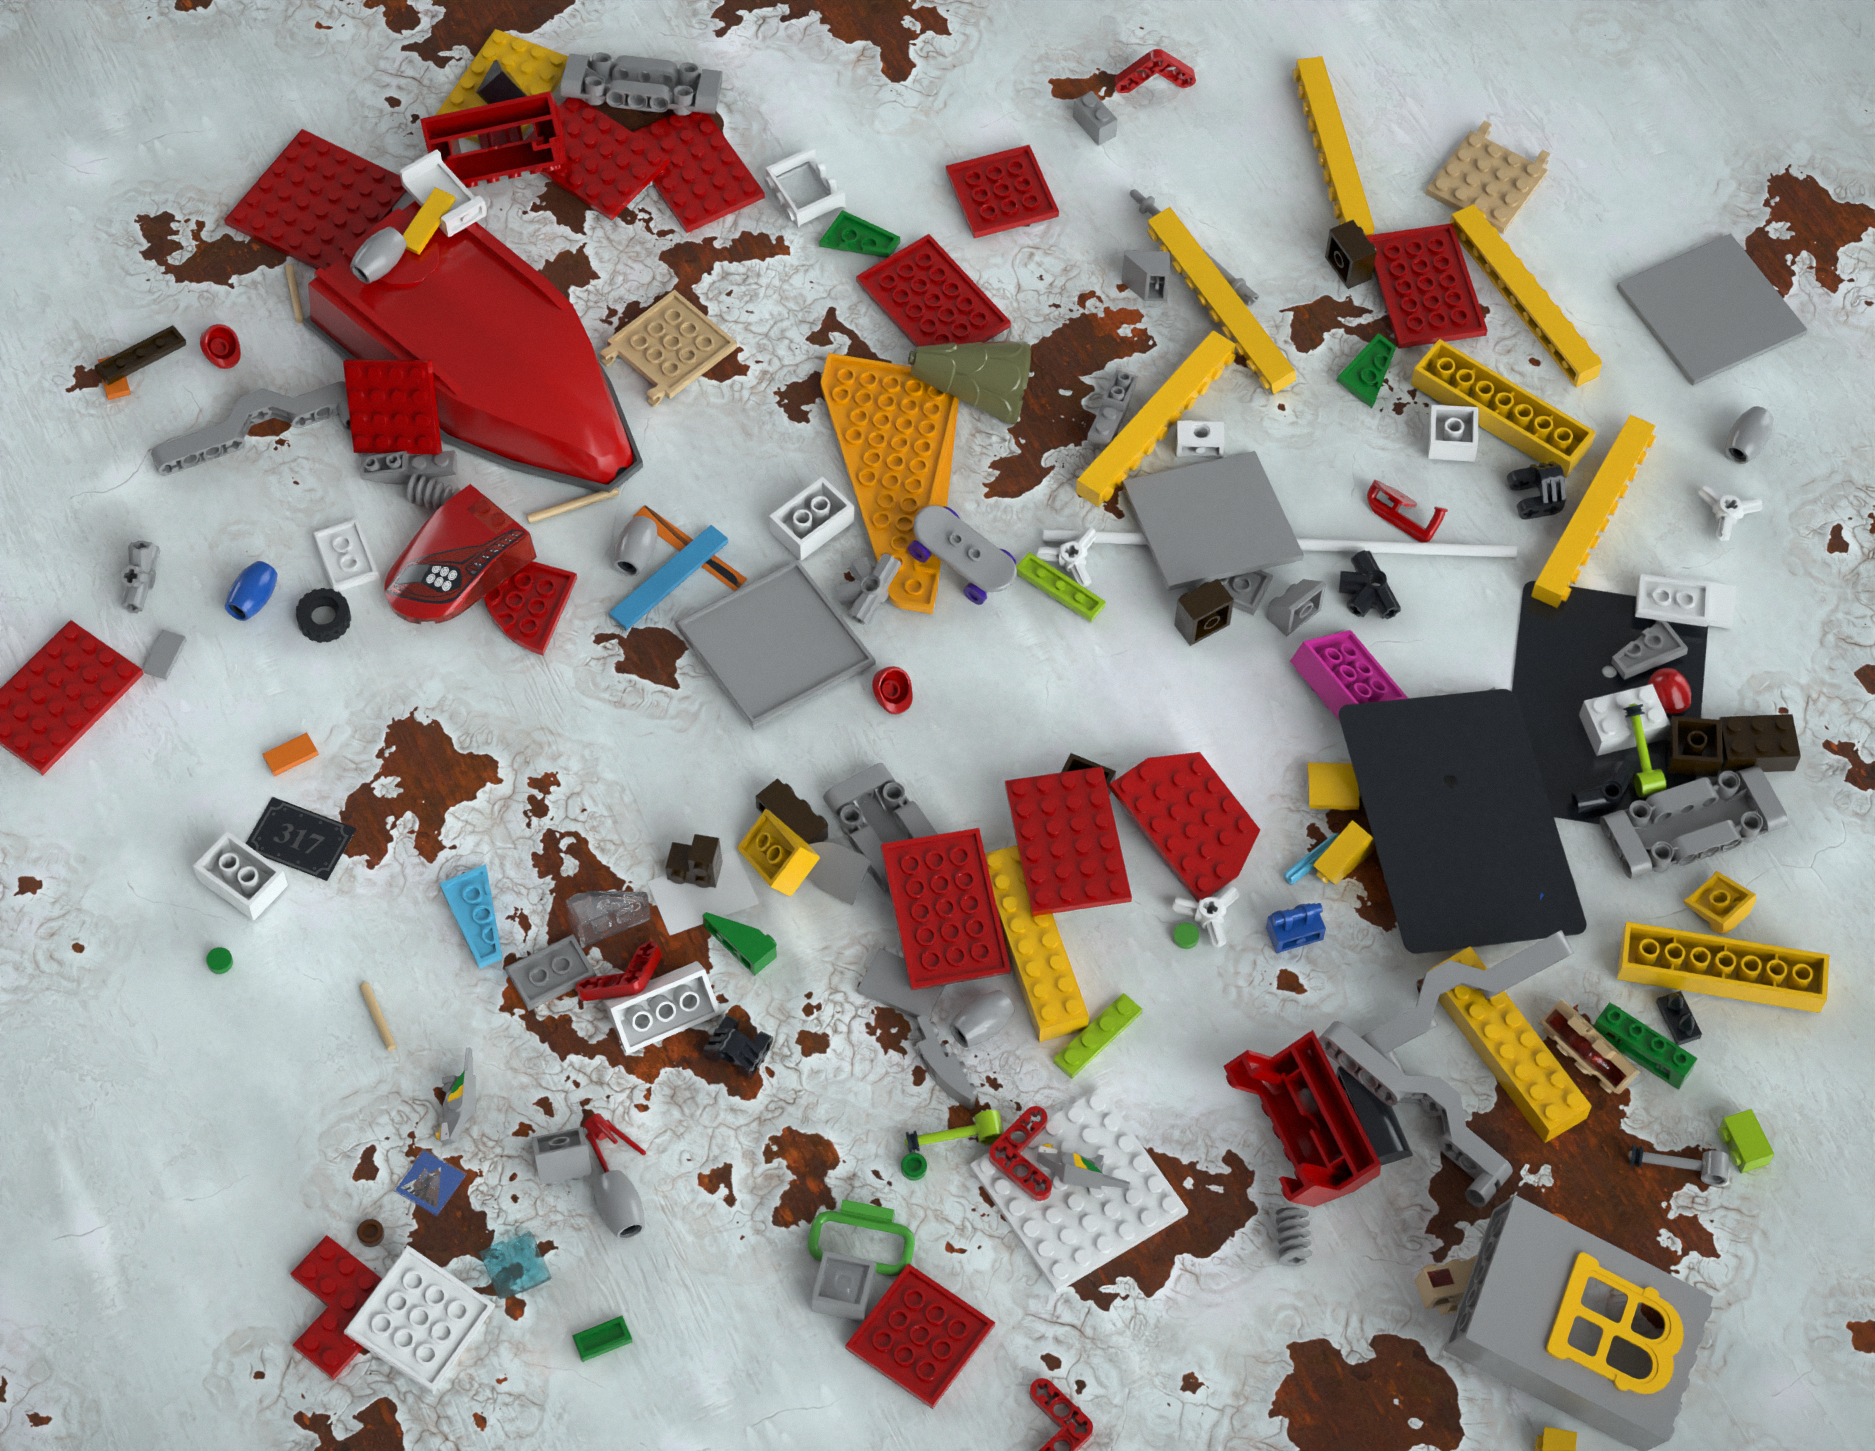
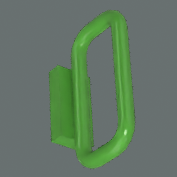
M842 1199L841 1212H822L812 1222L808 1238V1250L810 1255L820 1262L823 1251L819 1249L818 1241L822 1225L827 1221L898 1234L904 1238V1248L900 1262L896 1265L876 1262V1273L897 1276L912 1261L915 1247L914 1235L908 1227L894 1223V1209Z

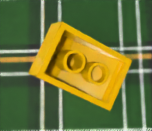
M767 809L764 810L737 847L740 853L770 887L790 897L820 859V856L808 843Z

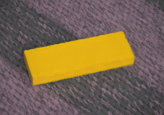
M434 188L403 234L407 242L405 249L420 255L442 222L441 217L448 213L456 201L454 195L439 188Z

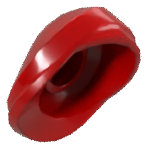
M215 324L201 334V350L213 365L220 369H229L238 364L241 358L240 342L236 333L230 327Z
M889 666L879 670L874 675L872 683L873 692L880 706L890 714H901L907 711L913 700L912 683L908 674L899 667Z
M1663 668L1656 671L1650 677L1648 685L1653 684L1666 713L1676 714L1690 707L1691 689L1688 681L1679 671L1672 668Z

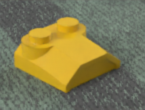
M1715 871L1714 875L1688 898L1684 899V904L1707 920L1714 932L1728 933L1750 914L1756 902V894L1720 872Z

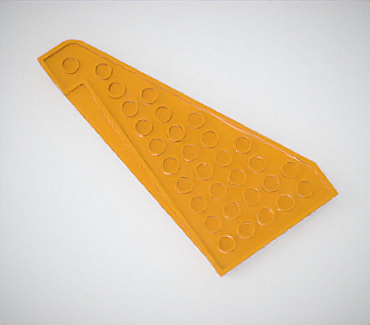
M828 353L820 382L821 390L876 563H878L882 554L886 553L899 560L902 564L888 587V599L897 608L933 614L938 594L941 560L931 553V557L925 563L919 562L911 556L908 546L913 540H917L913 529L917 513L930 505L947 507L959 399L949 393L945 394L911 375V366Z

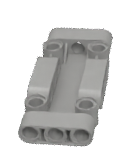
M599 52L593 54L591 61L590 56L569 54L561 81L560 94L561 97L585 99L586 103L590 105H600L605 101L612 107L651 112H664L667 109H673V112L678 115H689L691 112L715 114L722 86L723 72L702 69V73H699L698 65L690 62L682 63L678 69L677 65L669 60L622 55L616 61H612L609 54Z
M877 763L833 786L823 795L824 801L840 822L842 832L848 835L849 842L854 851L872 860L868 871L881 890L888 892L889 895L890 891L880 849L881 844L938 835L919 806L914 801L910 802L905 796L904 787L895 781L883 763ZM891 796H896V797H899V798H897V799H891V798H889V797H891ZM848 819H855L856 821H854V822H849V821H847V820H848Z
M1758 765L1736 771L1735 773L1724 771L1719 775L1718 779L1712 781L1705 777L1653 794L1646 801H1634L1628 809L1619 810L1600 817L1602 832L1629 879L1652 871L1664 872L1670 865L1676 863L1679 866L1688 865L1732 850L1742 842H1753L1759 835L1788 825L1787 814ZM1656 855H1660V856L1664 857V859H1661V858L1657 857Z

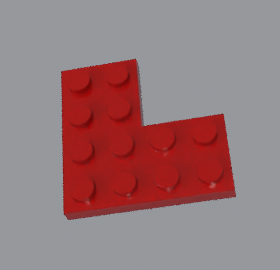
M326 1235L290 1273L296 1282L328 1306L292 1346L298 1353L334 1381L364 1348L345 1335L344 1330L381 1282L382 1278Z

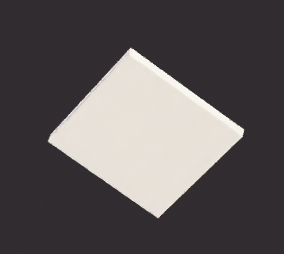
M407 1245L344 1330V1334L433 1394L496 1304Z

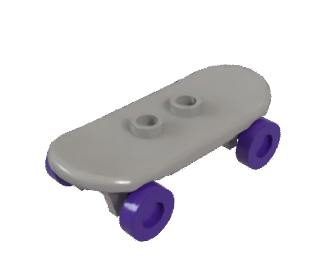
M930 505L917 513L913 524L917 540H913L908 546L909 553L913 558L922 563H925L932 553L963 578L971 582L964 588V594L971 602L982 605L987 599V592H1000L1013 584L1017 575L1015 558L1008 551L999 549L963 522L951 508Z

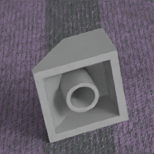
M1303 579L1298 584H1292L1285 594L1271 600L1268 605L1267 619L1287 637L1321 611L1326 584L1323 581Z
M583 1127L532 1137L540 1185H556L562 1180L571 1178L572 1180H581L586 1178L587 1175L592 1174Z

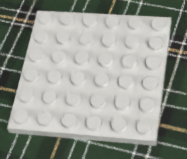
M1101 1088L1048 1118L1045 1129L1020 1153L1051 1180L1052 1190L1048 1199L1036 1201L1028 1196L990 1163L989 1153L970 1164V1169L1055 1293L1188 1214L1186 1206ZM1022 1133L1012 1140L1019 1143L1024 1141L1026 1137ZM1043 1144H1053V1148L1057 1150L1076 1153L1086 1158H1094L1098 1154L1104 1155L1102 1173L1129 1181V1189L1108 1186L1095 1189L1063 1184L1053 1171L1037 1162L1038 1150ZM996 1151V1158L1001 1156L1005 1158L1006 1152L999 1153ZM1019 1165L1013 1169V1173L1018 1177H1023L1028 1173L1026 1167ZM1034 1183L1036 1185L1035 1191L1038 1192L1040 1189L1045 1191L1044 1184L1038 1186Z

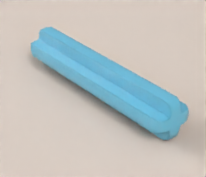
M1334 833L1289 868L1284 873V879L1292 885L1315 868L1313 864L1339 834Z

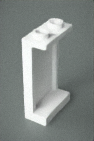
M438 150L424 155L421 159L406 165L400 170L402 186L421 207L435 187L455 196L456 201L448 213L441 217L442 222L439 225V228L448 238L487 215L483 198L480 195L477 197L472 195L441 159V153Z

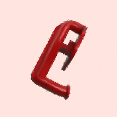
M1377 480L1373 481L1367 492V501L1375 514L1421 543H1427L1432 539L1445 513L1448 512L1446 508L1435 506L1434 515L1427 527L1424 528L1398 511L1401 505L1405 507L1417 506V502L1407 495ZM1380 491L1388 496V500L1394 503L1392 508L1376 498Z

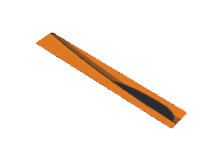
M646 505L633 516V518L635 516H645L653 520L657 525V535L679 551L693 541L692 538ZM715 555L701 566L734 591L747 580L746 577Z

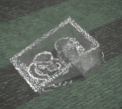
M588 891L583 894H575L569 900H566L569 924L581 948L651 919L646 892Z

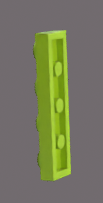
M1030 552L1016 566L1019 576L1090 622L1106 606V601Z
M1123 993L1053 1059V1063L1073 1079L1142 1014V1008Z

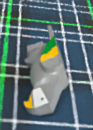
M470 1047L466 1048L463 1073L460 1076L442 1077V1084H444L442 1090L446 1092L443 1102V1122L439 1131L435 1132V1137L445 1144L456 1143L466 1122L476 1113V1076L473 1075V1057Z
M1043 1144L1038 1150L1037 1162L1053 1171L1063 1184L1101 1189L1102 1186L1129 1189V1181L1102 1173L1104 1155L1098 1154L1094 1158H1086L1076 1153L1057 1150L1053 1148V1144Z

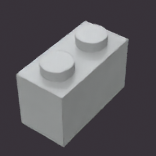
M1093 91L1074 100L1073 118L1098 146L1116 137L1118 119Z

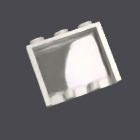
M813 146L766 167L767 177L765 178V183L768 189H773L778 204L785 207L788 219L794 221L798 228L801 224L838 207L846 208L844 191L840 190L837 192L836 181L833 177H827L825 164L816 161V153Z

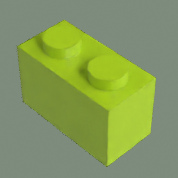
M1749 1109L1723 1118L1718 1128L1720 1140L1726 1143L1730 1151L1731 1162L1734 1166L1738 1167L1740 1173L1769 1165L1774 1152L1753 1110Z

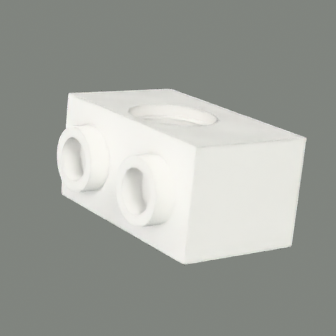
M1214 420L1177 421L1176 457L1223 458L1225 445L1224 422Z

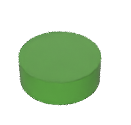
M1191 923L1179 924L1174 930L1173 939L1175 944L1183 949H1190L1196 946L1199 939L1197 927Z

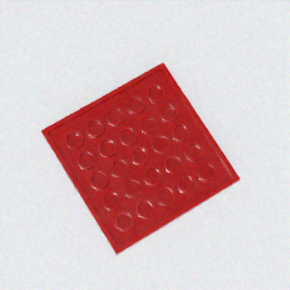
M301 129L224 220L227 226L316 270L320 267L325 270L343 256V249L392 213V207L407 190L402 186L400 175Z

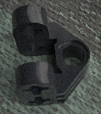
M1550 461L1548 464L1539 463V466L1532 464L1529 468L1517 469L1507 475L1509 487L1513 491L1538 488V491H1540V496L1523 499L1517 504V510L1521 519L1551 516L1563 510L1566 502L1564 472L1562 467L1556 462Z
M726 1015L719 1027L713 1032L714 1035L710 1037L708 1045L704 1047V1057L715 1063L722 1059L737 1065L738 1074L752 1079L772 1045L773 1036L760 1031L752 1042L743 1033L738 1031L740 1021Z

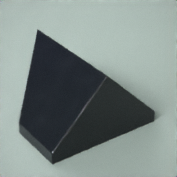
M494 60L476 92L487 104L527 96L514 77L498 60Z

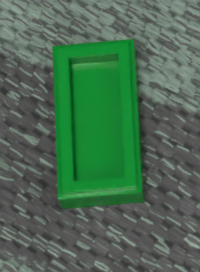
M623 1316L572 1335L582 1362L633 1342Z

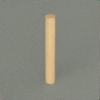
M288 264L284 269L295 322L302 323L304 322V315L294 267Z
M362 983L359 988L387 1051H392L397 1047L369 983Z

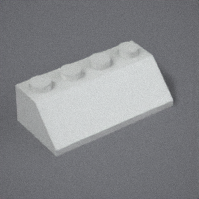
M698 961L649 981L646 988L636 995L603 1000L611 1023L626 1054L721 1015L707 973Z

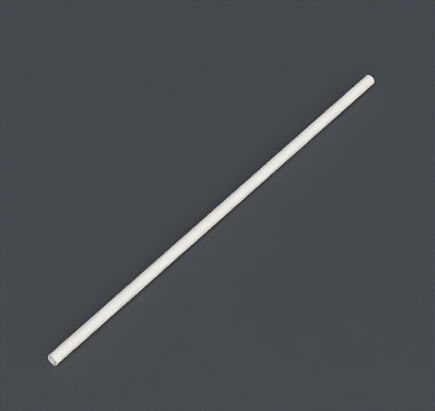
M1043 530V541H1076L1083 531ZM1096 531L1098 536L1093 541V543L1148 545L1143 533ZM1296 538L1301 550L1360 552L1365 550L1371 553L1511 558H1516L1517 546Z

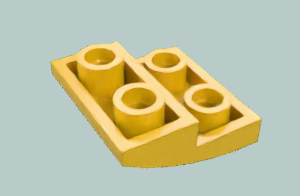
M1307 763L1309 809L1359 810V787L1352 763Z

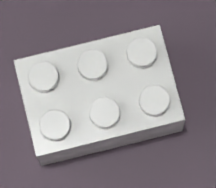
M822 476L769 515L770 532L802 561L854 522V505Z
M1653 684L1584 701L1579 717L1596 756L1636 747L1631 718H1625V715H1627L1625 712L1627 711L1623 709L1633 703L1637 705L1643 704L1641 709H1643L1642 712L1644 711L1645 714L1640 715L1646 744L1666 738L1670 722Z
M228 831L193 865L198 881L253 921L288 886L283 870Z

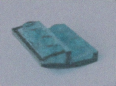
M531 1231L507 1243L502 1240L479 1252L499 1299L525 1292L552 1279Z

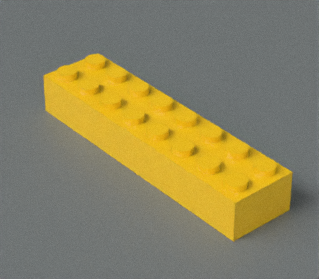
M1441 339L1434 344L1414 368L1410 385L1447 406L1478 407V425L1540 463L1556 462L1562 467L1565 478L1569 476L1592 447L1596 433L1594 430Z
M1017 845L985 853L1006 950L1039 1043L1083 1031L1088 1027V1011L1053 914L1033 917L1031 915Z
M1626 921L1620 939L1617 980L1820 1013L1827 1001L1830 955Z
M1470 946L1429 969L1430 971L1448 960L1484 971L1487 970V967ZM1459 985L1439 996V1003L1544 1143L1587 1119L1591 1104L1505 991L1486 1000L1481 991Z

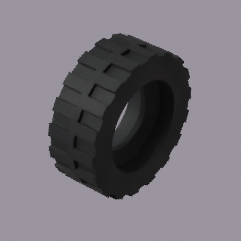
M331 588L311 590L312 592L306 593L299 600L298 606H296V618L302 634L305 637L307 636L309 640L319 643L331 642L344 635L347 628L349 629L351 621L350 609L345 596L343 597L339 591L336 592ZM322 606H329L334 609L335 618L330 623L317 624L312 620L313 611Z

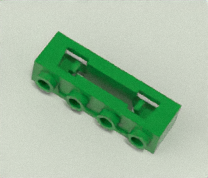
M1610 1002L1594 1024V1028L1620 1053L1678 1090L1692 1072L1698 1059ZM1610 1032L1615 1036V1038H1610L1606 1035V1033ZM1666 1068L1670 1071V1075L1666 1074L1661 1070H1664Z

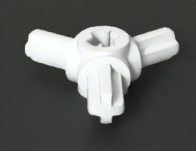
M1703 486L1698 493L1702 500L1713 507L1712 512L1715 514L1718 523L1716 537L1722 542L1730 539L1732 526L1737 523V519L1743 518L1744 514L1762 510V501L1757 497L1742 501L1732 495L1721 497L1708 486Z
M1087 527L1076 541L1071 540V542L1061 545L1060 548L1039 547L1037 557L1043 561L1059 562V566H1064L1068 572H1072L1076 582L1085 588L1092 581L1085 568L1087 563L1085 557L1088 554L1087 549L1097 538L1098 534L1093 528Z
M1228 886L1216 898L1200 899L1199 903L1177 897L1173 903V911L1195 917V921L1208 931L1212 946L1220 948L1227 942L1221 926L1224 923L1223 916L1226 914V908L1239 897V893L1235 887Z

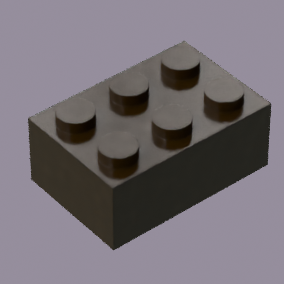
M1793 714L1719 718L1722 724V772L1732 771L1735 773L1758 765L1763 772L1795 771L1801 754Z

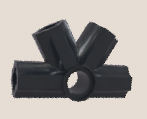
M1363 550L1356 553L1351 558V563L1356 572L1341 571L1339 593L1354 594L1347 602V608L1357 617H1364L1371 607L1375 605L1382 619L1395 617L1401 611V607L1387 583L1386 574L1380 570L1370 551ZM1373 583H1378V584H1380V585H1379V586H1373V585H1371V584H1373Z

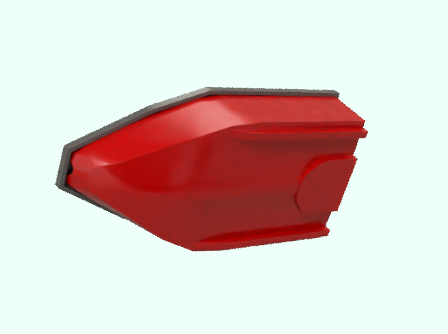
M414 201L403 210L399 207L343 249V256L327 269L323 270L320 267L314 272L315 278L308 283L310 315L304 319V324L345 360H432L440 437L446 444L515 471L596 492L605 491L610 493L614 488H619L643 468L642 458L612 382L597 359L592 343L573 304L546 277L477 222L449 238L438 226L420 255L405 249L398 263L383 277L369 284L359 280L350 269L355 253L369 237L387 227L394 228L403 236L421 209V206Z

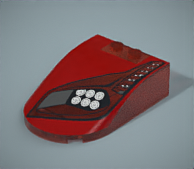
M469 484L435 511L412 538L389 570L384 589L390 608L400 618L415 624L435 621V624L459 616L537 557L530 532L473 485Z

